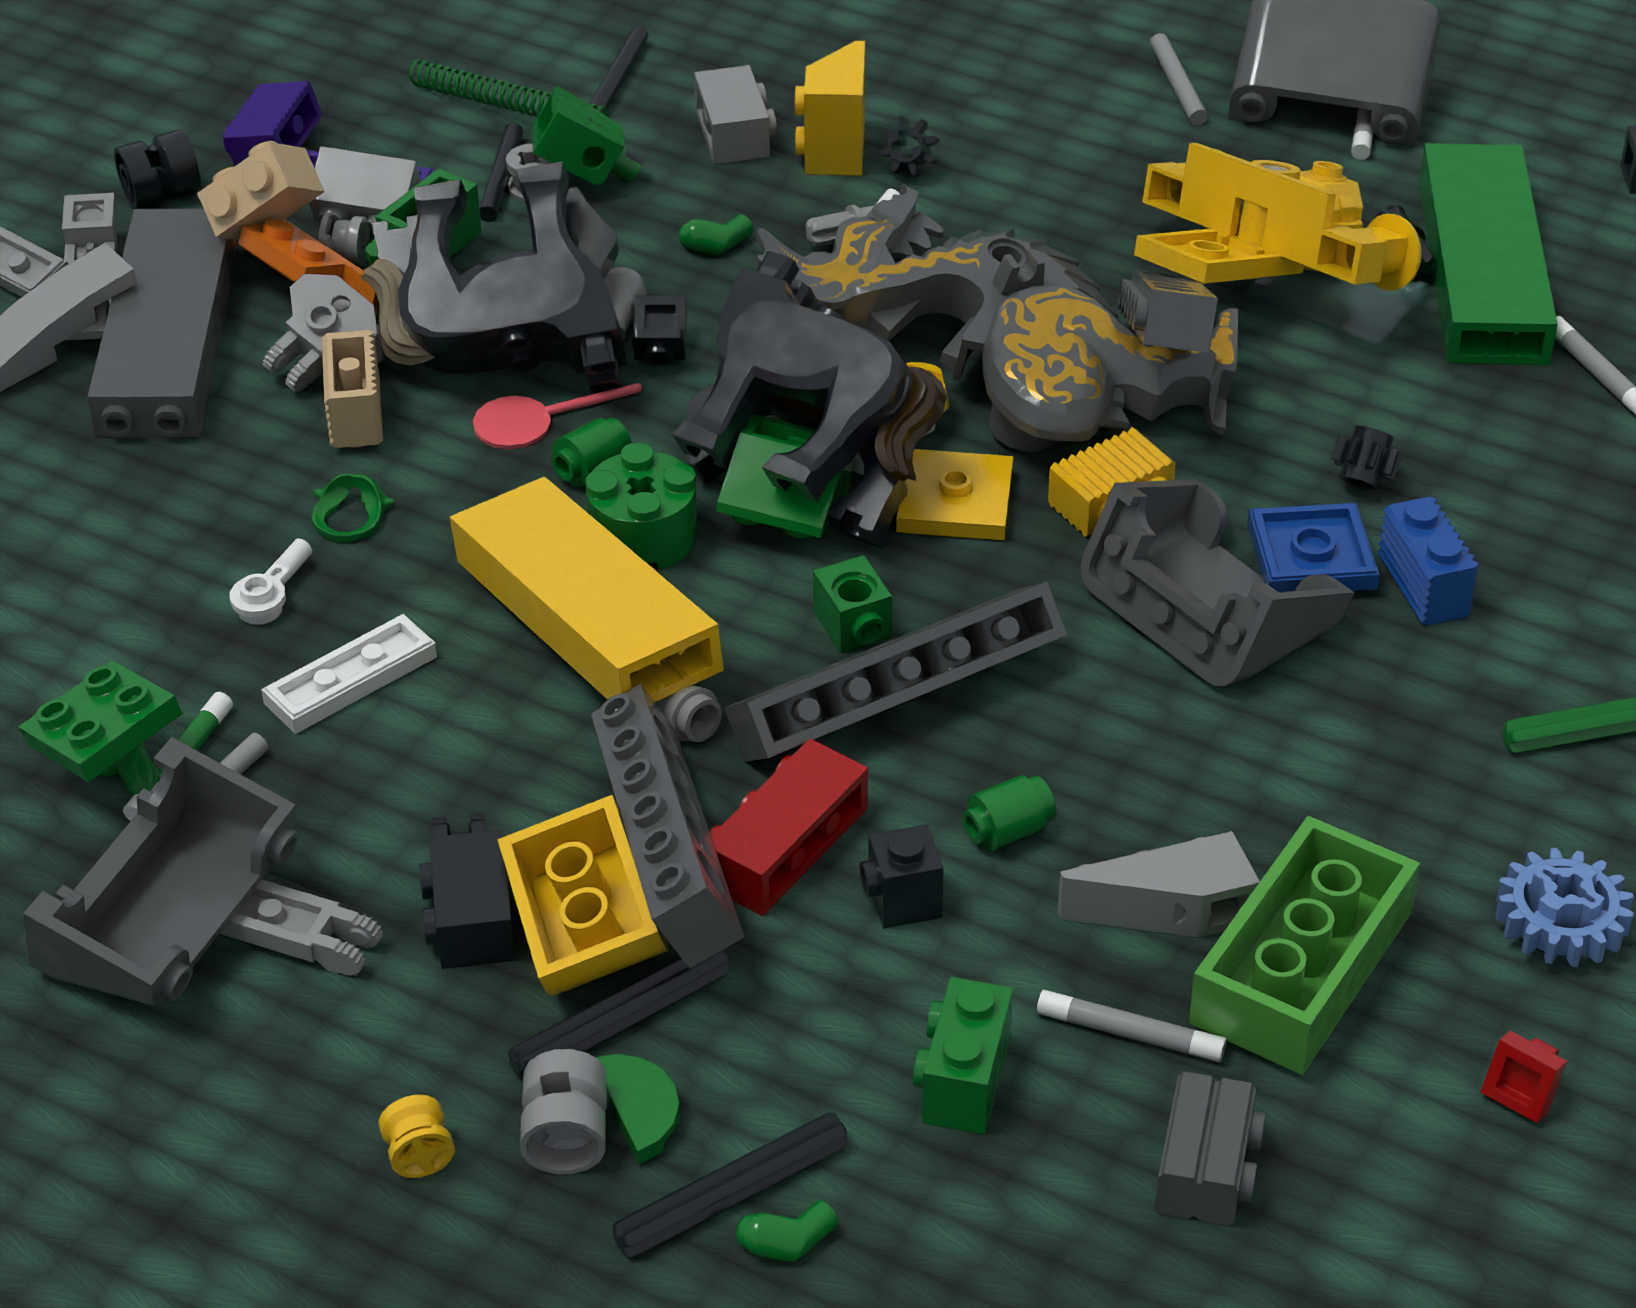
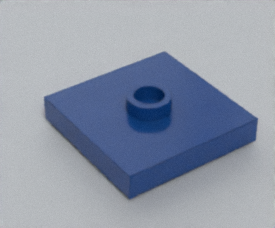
M1356 503L1249 509L1247 525L1264 584H1268L1277 592L1295 591L1299 583L1309 575L1327 574L1352 591L1378 589L1380 574Z

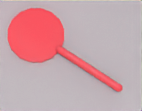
M635 383L546 407L541 402L529 397H500L487 402L477 410L473 418L474 432L483 443L494 448L507 450L526 448L538 443L548 434L551 427L550 416L638 394L642 391V385Z

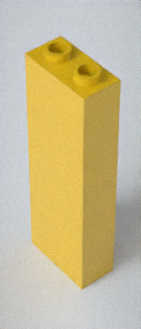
M545 476L449 516L458 563L607 700L614 695L626 693L641 684L652 700L657 702L685 687L692 686L724 671L718 623Z

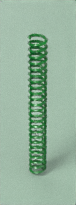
M420 59L414 60L409 70L410 80L416 87L421 86L431 91L436 90L439 93L451 94L452 96L474 100L475 102L489 104L498 108L522 114L527 113L529 116L537 117L544 104L545 96L549 98L551 95L548 91L543 93L541 89L535 91L533 87L528 89L525 85L521 87L517 83L512 85L510 81L505 83L502 79L497 81L496 78L489 79L488 76L474 75V73H467L465 70L459 72L457 68L451 69L449 66L444 68L442 64L437 66L436 63L432 62L429 64L426 60L423 62ZM416 63H419L417 69L418 82L413 78V70ZM426 65L424 80L421 81V69ZM431 67H434V71L432 73V81L429 83L428 79L431 73ZM438 69H441L442 71L440 73L438 85H436L435 81L438 77ZM446 71H449L447 77V84L444 87L443 82L445 80ZM453 73H457L454 81V87L451 89ZM463 74L464 78L462 81V88L459 91L458 86L460 84L461 75ZM471 76L472 79L470 82L469 91L466 93L468 77ZM478 78L479 83L477 86V92L474 94L473 90L475 88L476 79ZM486 80L485 93L481 96L483 81ZM494 82L495 85L493 87L492 96L489 98L488 94L490 92L491 83ZM501 84L500 98L497 100L498 85ZM509 86L508 99L504 102L506 87ZM514 88H517L515 102L512 104L511 99L513 97ZM525 90L523 103L520 106L519 100L521 98V91ZM532 92L531 104L527 108L529 93ZM537 94H540L538 108L535 110ZM596 103L590 105L598 111L603 110V114L607 116L605 106L600 105L598 107Z

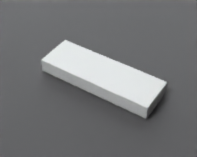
M402 614L261 689L263 703L293 733L297 734L437 658L436 643Z

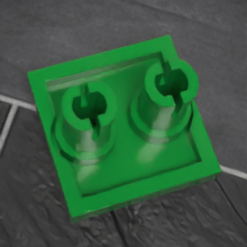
M111 660L106 665L99 666L88 672L82 682L58 699L43 704L33 717L18 728L27 745L88 783L98 775L108 777L118 773L127 792L130 791L132 795H136L143 788L151 791L156 783L160 781V775L143 743L181 716L183 712L175 695Z

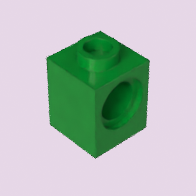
M864 555L813 570V612L840 653L892 638V595Z

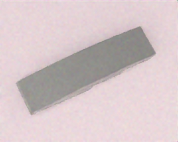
M103 243L57 271L0 315V392L58 361L54 348L56 344L97 323L95 306L137 284L134 269L107 243Z

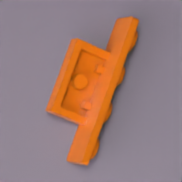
M266 219L263 224L242 225L238 244L245 251L293 283L304 274L339 276L374 305L377 319L380 303L374 289L362 280L364 274L362 269L286 219Z

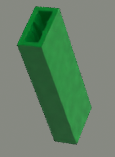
M1425 143L1419 187L1428 245L1436 258L1432 271L1447 363L1550 365L1557 330V319L1523 146Z

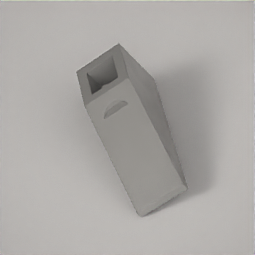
M1233 831L1060 871L1057 913L1061 920L1200 938L1224 932L1257 887L1260 880Z

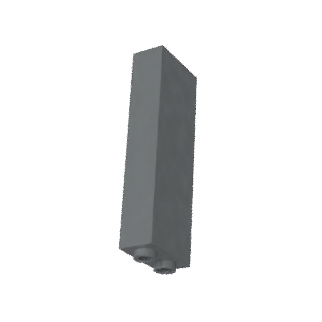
M134 209L122 258L134 269L137 284L111 299L87 396L95 438L201 436L239 252L238 240L215 236L204 209Z

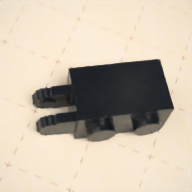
M484 812L470 814L471 820L468 823L469 833L451 835V828L447 823L446 816L433 818L434 837H429L431 862L419 863L423 900L434 899V907L423 908L426 945L438 944L441 969L516 961L507 870L497 840L503 837L502 829L486 831Z

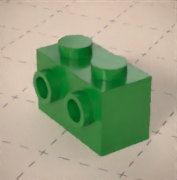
M950 976L944 1001L933 1000L926 1033L927 1038L933 1040L930 1049L919 1048L913 1073V1086L923 1088L922 1123L986 1134L1011 1038L1013 987Z

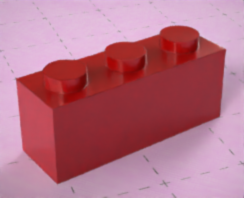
M812 739L807 740L792 756L784 757L778 764L774 774L758 790L750 791L742 800L739 809L721 826L717 825L709 831L732 901L763 917L868 809V767Z

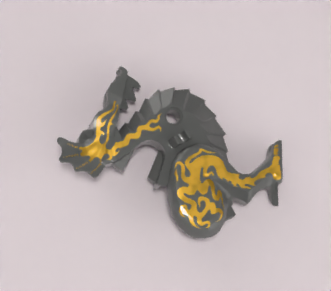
M904 184L901 186L900 195L894 194L891 200H882L873 207L871 217H853L843 221L838 227L832 253L812 252L802 257L782 244L763 228H758L756 240L764 251V254L757 255V267H759L767 251L792 258L800 269L795 280L809 286L816 296L809 309L815 311L819 307L831 309L841 315L845 321L868 329L887 341L891 340L917 316L924 314H949L965 322L966 324L942 351L940 361L954 371L952 379L960 380L965 363L973 350L982 351L986 391L993 402L988 419L990 431L997 440L1010 448L1025 452H1039L1051 448L1057 441H1088L1098 432L1099 427H1104V438L1111 440L1114 435L1119 436L1122 431L1128 432L1130 422L1124 414L1123 408L1129 409L1152 421L1176 406L1199 405L1203 409L1205 421L1215 433L1224 435L1226 429V401L1237 366L1238 309H1225L1218 316L1213 327L1210 353L1145 345L1136 334L1118 320V314L1099 293L1100 286L1078 268L1080 262L1047 246L1046 240L1015 237V228L984 233L980 229L959 239L951 236L942 246L931 249L932 245L928 235L941 238L943 229L934 220L915 209L919 192ZM912 249H916L924 254L917 256L913 254ZM897 258L902 259L901 261L895 264Z

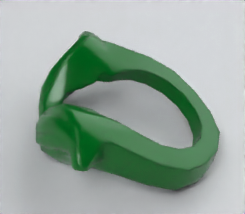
M340 474L334 477L325 488L314 491V496L320 500L313 509L311 520L318 533L327 540L336 543H351L373 535L380 527L384 511L394 505L395 500L387 497L377 482L371 477L364 474ZM357 487L361 491V501L365 504L368 521L363 527L354 531L339 532L332 530L326 525V519L339 508L342 501L347 497L350 488Z

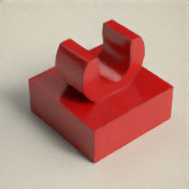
M1510 1030L1499 1039L1480 1092L1538 1123L1550 1110L1568 1061L1559 1057L1560 1050L1538 1038L1529 1041Z

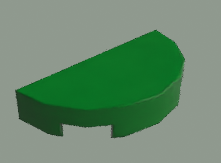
M622 1054L595 1057L606 1068L607 1102L638 1166L660 1155L665 1149L666 1140L675 1131L676 1124H679L680 1103L675 1083L661 1067L642 1057Z

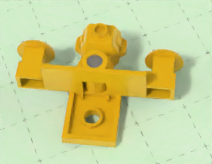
M1189 143L1186 163L1148 164L1142 202L1210 229L1137 235L1134 255L1204 284L1301 274L1306 269L1321 271L1354 285L1374 283L1383 290L1396 291L1407 286L1417 274L1421 262V244L1412 224L1397 214H1382L1372 220L1367 228H1362L1363 205L1358 182L1347 179L1342 174L1343 166L1340 164L1315 161L1313 162L1312 170L1301 171L1297 166L1271 160L1248 162L1218 149H1213L1199 143ZM1242 199H1243V200H1244L1243 209H1242V213H1240V211H1241V205H1242Z

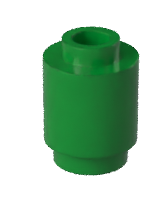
M597 418L555 440L551 458L554 471L562 480L569 482L575 487H582L586 485V477L600 463L621 454L622 448L632 443L630 435L625 426L617 419L608 418L605 420Z
M1019 775L970 795L967 800V810L963 812V823L968 836L975 844L981 843L987 850L995 851L1043 831L1046 823L1056 817V804L1050 788L1040 776L1035 775L1027 778L1024 775Z

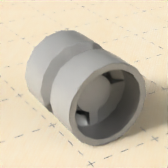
M554 1049L539 1054L528 1062L523 1072V1113L521 1115L520 1130L521 1155L533 1167L553 1174H575L589 1170L599 1163L605 1154L606 1068L600 1060L592 1055L573 1049Z

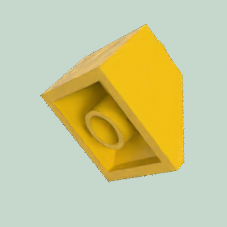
M854 41L806 66L805 86L795 87V115H804V126H796L795 152L796 155H805V175L862 176L865 127V41Z

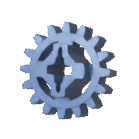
M1551 848L1549 859L1545 860L1532 851L1527 853L1525 866L1512 862L1509 865L1507 877H1501L1496 898L1498 905L1495 917L1497 921L1506 922L1504 931L1506 939L1519 937L1524 939L1521 952L1524 954H1529L1538 948L1545 951L1544 960L1548 964H1552L1557 955L1566 956L1571 967H1578L1580 955L1584 954L1594 962L1599 963L1603 960L1605 948L1617 953L1621 948L1623 936H1628L1634 914L1631 911L1634 896L1633 893L1622 891L1625 878L1622 875L1607 877L1605 875L1607 862L1603 860L1597 861L1593 865L1583 863L1584 853L1577 850L1573 854L1572 859H1564L1558 848Z

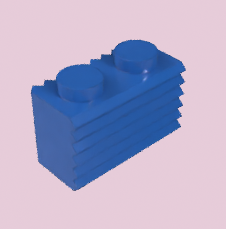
M1433 497L1388 505L1383 510L1386 515L1382 518L1384 524L1381 526L1383 532L1380 534L1382 540L1378 543L1381 548L1377 551L1418 618L1426 626L1468 617L1471 611L1479 562L1473 561L1474 555L1469 554V548L1464 546L1465 541L1459 539L1460 534L1455 532V527L1450 525L1451 520L1445 518L1446 513L1441 511L1442 506L1436 504L1437 499Z

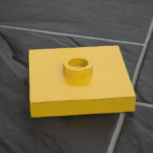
M913 450L912 463L916 474V481L905 480L908 493L898 507L896 517L897 533L1005 540L1013 473V456Z

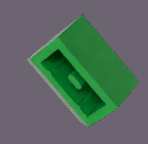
M754 414L746 428L739 434L717 501L716 512L731 515L732 519L746 525L763 523L783 528L785 533L796 538H821L831 523L828 518L829 510L839 499L848 495L853 461L846 465L830 481L818 503L804 498L805 492L793 483H791L787 491L774 487L762 467L774 454L787 453L801 447L816 430Z

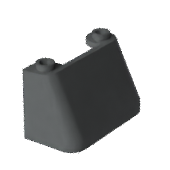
M1252 0L1232 87L1228 119L1246 122H1263L1274 115L1278 97L1281 96L1372 110L1371 128L1378 138L1392 144L1416 147L1433 79L1440 28V14L1434 5L1425 0Z
M1198 479L1114 483L1082 557L1080 567L1084 585L1098 599L1206 682L1214 686L1238 685L1336 626L1344 616L1355 592L1337 579L1327 574L1309 575L1299 583L1295 591L1277 592L1268 584H1264L1261 575L1218 545L1227 524V509L1222 498Z
M173 737L168 740L154 757V765L163 770L160 781L156 783L151 792L143 788L137 795L136 816L77 887L72 890L62 885L56 892V898L42 891L23 913L29 964L50 978L153 1006H159L167 999L171 1001L177 1000L191 980L194 965L275 863L279 865L284 864L293 853L299 839V833L294 831L296 804Z

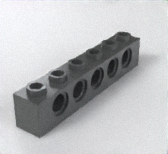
M1134 268L1131 280L1122 279L1118 309L1121 310L1123 317H1126V321L1143 344L1210 353L1218 298L1204 285L1184 275Z
M1048 582L1017 589L724 707L744 762L766 759L804 744L809 739L814 740L1067 636Z
M639 684L626 693L612 696L601 708L591 713L651 919L691 969L744 938V934L677 733L644 687Z

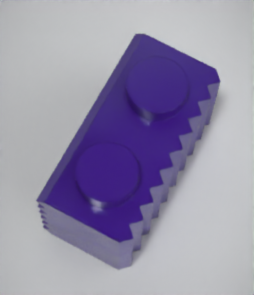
M299 81L257 84L254 94H250V99L246 100L245 104L242 105V110H239L238 115H235V120L231 121V126H227V129L223 131L224 147L231 156L234 166L248 158V153L254 146L266 141H275L278 144L296 147L303 145L323 115L311 83Z

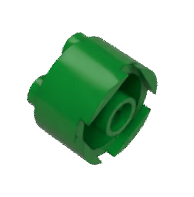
M631 443L622 448L621 454L603 461L586 477L588 514L646 563L657 562V569L670 567L687 557L695 547L698 528L695 471L691 466L671 455L653 451L652 447L648 444Z

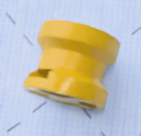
M427 1095L407 1096L393 1102L381 1113L378 1121L382 1139L390 1146L388 1149L389 1161L392 1169L398 1175L406 1178L425 1177L443 1169L452 1160L455 1153L454 1142L450 1132L443 1127L445 1123L444 1113L441 1104L435 1098Z

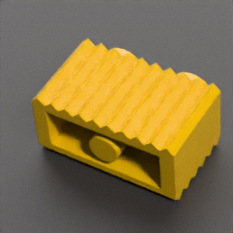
M1131 427L1128 432L1122 431L1119 436L1114 435L1111 440L1106 438L1102 444L1097 442L1094 448L1089 446L1085 452L1080 450L1076 456L1071 454L1067 460L1063 458L1059 464L1054 462L1050 467L1048 502L1051 508L1055 507L1057 514L1061 513L1064 519L1068 518L1070 525L1074 524L1076 530H1081L1083 537H1086L1093 533L1114 483L1174 480L1176 463L1137 429Z

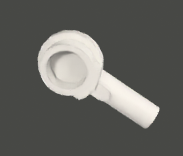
M295 539L265 574L248 575L234 584L230 591V603L241 620L249 624L260 625L275 620L281 614L282 606L286 601L285 583L312 554V548L309 543L303 539Z

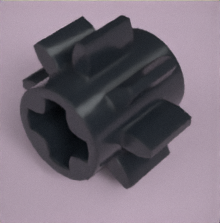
M899 116L898 128L894 131L889 129L881 131L884 136L888 137L887 147L880 149L878 152L883 157L892 156L895 159L890 171L898 174L902 171L904 165H907L911 174L918 177L920 176V165L926 161L930 164H936V159L930 155L931 146L937 145L940 142V138L924 134L928 127V122L920 119L913 128L910 127L907 118ZM907 136L919 141V146L912 148V157L900 152V147L907 144Z
M1355 426L1352 438L1339 435L1331 458L1334 460L1335 465L1342 467L1339 478L1354 486L1370 490L1378 489L1381 478L1394 481L1402 458L1398 450L1391 449L1394 437L1381 430L1366 426Z

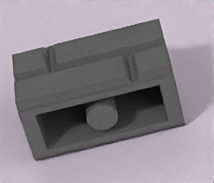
M1186 1071L1178 1075L1158 1175L1155 1210L1160 1215L1188 1220L1194 1216L1197 1217L1199 1222L1229 1227L1235 1222L1238 1201L1251 1203L1257 1163L1246 1162L1247 1150L1260 1152L1266 1112L1253 1110L1256 1088H1254L1252 1083L1226 1078L1215 1081L1213 1076Z

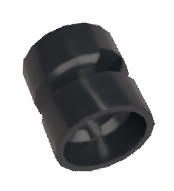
M181 129L154 136L152 144L149 146L140 140L115 147L114 162L118 178L128 202L134 209L160 202L164 192L176 197L201 188V177L196 156L188 137Z

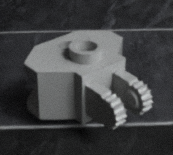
M302 275L290 286L293 316L286 321L288 332L267 351V354L264 356L263 365L271 373L276 374L301 354L303 358L287 374L285 384L294 392L303 391L305 387L307 388L308 384H311L323 373L322 337L326 333L359 330L374 332L377 361L379 364L384 357L379 341V326L376 322L374 305L337 275Z

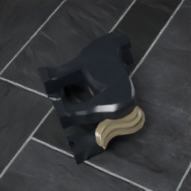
M563 161L516 169L519 186L530 219L533 250L491 258L475 265L460 276L451 263L449 249L452 232L466 213L468 194L461 179L414 187L417 215L406 217L408 227L389 230L387 220L372 223L379 259L370 267L364 269L362 280L367 282L377 294L380 303L379 341L385 355L395 363L405 365L424 363L426 366L446 374H472L509 368L512 371H527L537 367L540 362L554 360L568 363L577 373L585 372L588 374L591 393H600L622 387L619 366L627 365L620 325L604 280L618 257L617 236L615 231L587 203L577 187L570 188L567 193L569 177Z

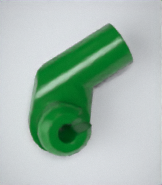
M743 214L737 215L725 224L703 219H693L680 228L678 239L680 244L688 250H694L710 256H719L751 236L754 228L750 219Z
M816 1200L796 1218L770 1213L748 1214L738 1223L736 1238L743 1249L755 1256L783 1262H794L802 1258L839 1225V1220L830 1205L822 1200Z

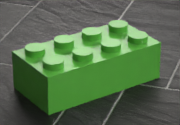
M1307 816L1195 971L1189 1024L1213 1035L1225 1037L1228 1042L1304 1075L1412 914L1420 862Z

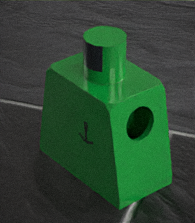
M558 85L555 86L532 124L534 154L551 163L563 161L567 171L595 185L600 186L609 172L631 183L642 167L644 158L624 147V132L620 124Z

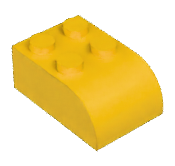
M613 795L497 839L538 978L550 997L669 951L665 936L651 919L621 814Z

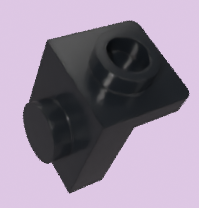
M635 295L634 329H632L634 359L644 360L655 365L669 364L673 360H686V296Z

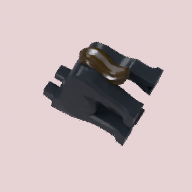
M767 251L756 271L742 267L735 280L720 316L717 339L720 364L717 379L713 385L696 393L691 398L688 405L689 419H685L672 433V436L683 453L688 455L687 463L694 469L702 482L708 484L728 470L739 434L746 428L754 414L763 417L775 415L786 422L815 429V433L801 447L787 453L774 454L762 469L774 487L787 491L791 483H793L805 492L804 498L817 503L830 481L846 465L852 462L859 452L864 464V476L860 484L851 493L835 503L828 512V518L840 534L883 549L888 539L890 523L899 505L908 493L905 480L916 481V474L912 463L913 450L916 443L931 430L943 415L947 399L943 384L929 371L917 367H908L893 345L872 331L845 321L841 315L825 307H819L817 311L809 309L816 296L809 286L795 280L800 270L796 262L790 257Z

